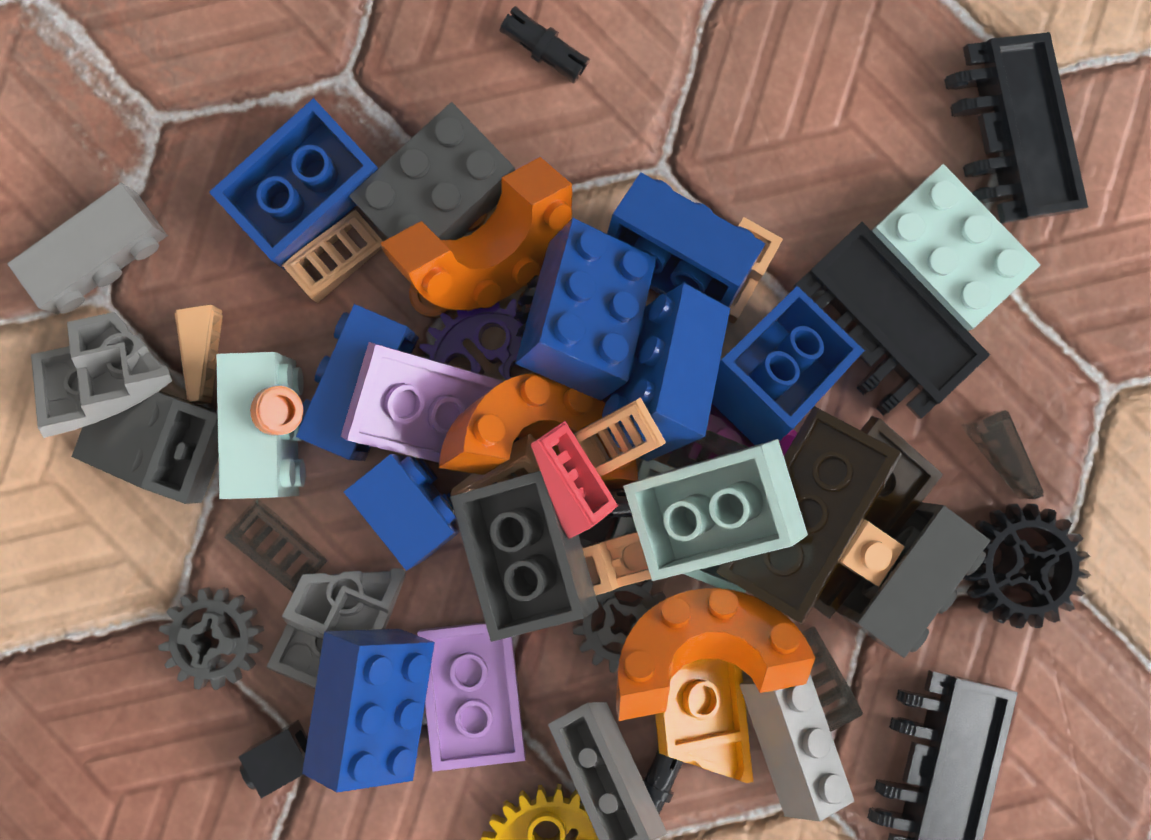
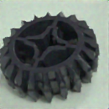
M1027 503L1023 509L1018 504H1008L1005 514L1001 510L996 509L989 512L991 524L982 520H978L975 523L976 529L991 541L983 550L986 556L980 567L974 573L965 575L963 580L975 581L966 593L971 598L982 597L979 601L978 609L984 613L993 611L994 621L1004 624L1009 620L1012 627L1019 629L1024 628L1026 622L1031 627L1041 628L1043 627L1044 617L1050 622L1060 621L1058 607L1069 612L1075 610L1074 604L1069 598L1071 594L1077 596L1086 594L1082 587L1076 585L1078 578L1085 579L1091 576L1089 571L1079 569V562L1087 560L1090 555L1085 551H1076L1075 549L1084 538L1080 534H1068L1072 523L1068 519L1056 521L1057 512L1055 510L1045 508L1040 512L1037 504ZM1031 528L1041 534L1048 544L1044 547L1034 546L1031 548L1026 540L1018 537L1016 530ZM999 546L1002 553L1001 561L993 568L994 555ZM1023 557L1030 558L1029 563L1026 565L1024 564ZM1055 564L1054 574L1049 583L1048 572L1051 566ZM1024 566L1026 574L1018 573L1020 572L1019 569ZM1019 584L1022 590L1029 592L1033 599L1014 603L999 588L1004 585L1014 586Z

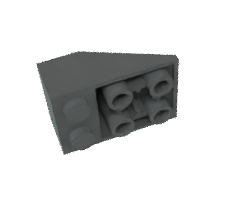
M159 391L119 414L82 427L71 457L137 487L184 504L202 503L219 458L218 411Z

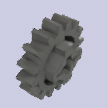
M645 580L641 585L634 583L596 595L597 602H600L605 610L603 621L592 630L591 618L593 613L583 619V623L573 627V634L586 636V639L579 645L580 651L585 652L590 649L595 651L592 664L597 666L605 658L609 660L610 672L615 673L619 665L621 652L610 650L605 646L612 641L624 644L629 634L627 631L624 632L621 627H617L614 630L611 628L615 620L610 604H613L617 611H621L624 616H628L631 613L634 615L630 619V625L633 628L649 609L666 598L663 592L653 595L649 593L653 585L652 580ZM628 591L642 598H638L634 602L618 600L614 592Z
M210 587L198 590L197 598L191 593L182 596L180 599L183 608L174 606L167 610V614L174 621L173 623L160 626L159 631L169 635V641L160 644L158 648L160 651L171 652L172 657L164 664L166 669L176 665L181 668L177 677L179 682L193 676L195 677L194 689L199 690L203 688L210 680L213 689L218 690L225 686L226 678L232 684L242 679L240 668L247 671L254 668L256 663L249 654L258 653L263 650V645L254 641V636L263 632L264 627L260 625L252 626L251 619L255 617L258 611L256 608L244 611L241 608L245 602V596L240 595L230 601L228 600L229 589L221 588L217 590L213 597ZM201 608H207V612L203 613L201 622H188L195 612ZM231 617H232L233 620L236 622V624H237V626H238V629H239V632L236 630V628H235L234 625L232 624V622H231V620H230ZM211 629L212 637L219 639V644L211 647V639L205 637V632ZM186 648L190 652L192 658L189 656L188 652L186 651ZM222 654H236L235 658L227 666L216 668V664L220 662Z

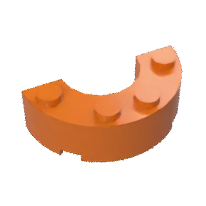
M539 157L501 178V196L495 211L487 222L471 235L457 240H440L420 221L380 244L389 261L431 303L452 310L489 308L498 301L515 293L523 286H527V283L535 275L539 276L548 243L572 217V183Z
M537 373L510 378L472 403L452 423L442 444L439 468L485 475L510 459L513 442L516 438L531 434L537 440L564 421L574 434L602 418L605 403L602 400H597ZM596 433L598 439L600 440L602 446L604 447L606 453L608 454V456H609V458H610L611 455L609 454V452H608L607 448L605 447L603 441L601 440L599 434ZM556 444L552 448L558 456L560 454L558 445ZM636 459L601 476L608 489L624 488V485L637 481L638 469Z
M703 588L682 592L659 602L649 609L633 626L626 638L618 668L616 692L618 721L666 712L671 678L684 665L699 659H721L737 665L752 678L758 691L764 693L806 684L815 661V656L798 627L781 611L755 596L721 588Z

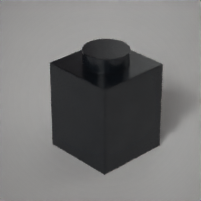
M299 720L251 746L238 757L242 763L240 765V772L243 780L250 789L257 790L261 799L304 775L302 772L308 736Z

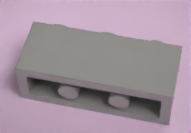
M119 183L7 264L39 309L55 314H65L78 308L85 301L84 295L97 286L104 287L117 280L122 274L121 269L133 260L145 259L156 252L159 248L158 243L168 235L138 193L125 184Z
M811 674L804 685L764 693L758 691L752 678L740 683L739 685L784 816L820 822L855 802Z
M607 702L586 703L548 724L599 840H656L668 834Z

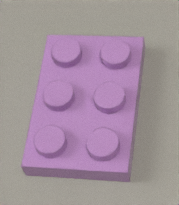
M369 342L341 437L348 441L439 462L442 444L456 418L472 403L504 381Z
M485 622L420 629L417 632L418 636L435 642L425 701L432 771L525 761L526 753L513 638L509 637L491 642Z

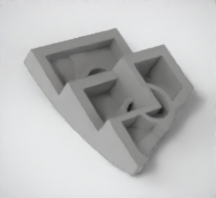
M115 312L67 322L68 347L31 354L37 426L43 438L69 432L119 414L151 397L172 382L169 369L165 365L162 366L156 360L138 336L133 335L129 331L127 325Z
M395 568L391 569V571L362 573L361 571H348L335 575H327L326 573L302 574L282 615L287 625L266 667L269 670L315 689L324 631L386 629L406 576V571Z

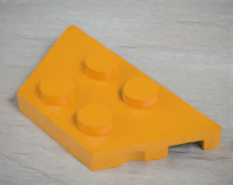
M699 659L684 665L671 678L666 712L655 714L659 754L745 783L754 782L746 704L739 685L743 682L742 669L721 659Z

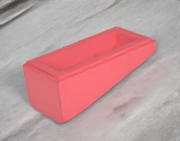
M565 421L531 443L558 520L568 539L591 529L618 507L613 496ZM556 444L558 445L560 454L558 456L552 448Z

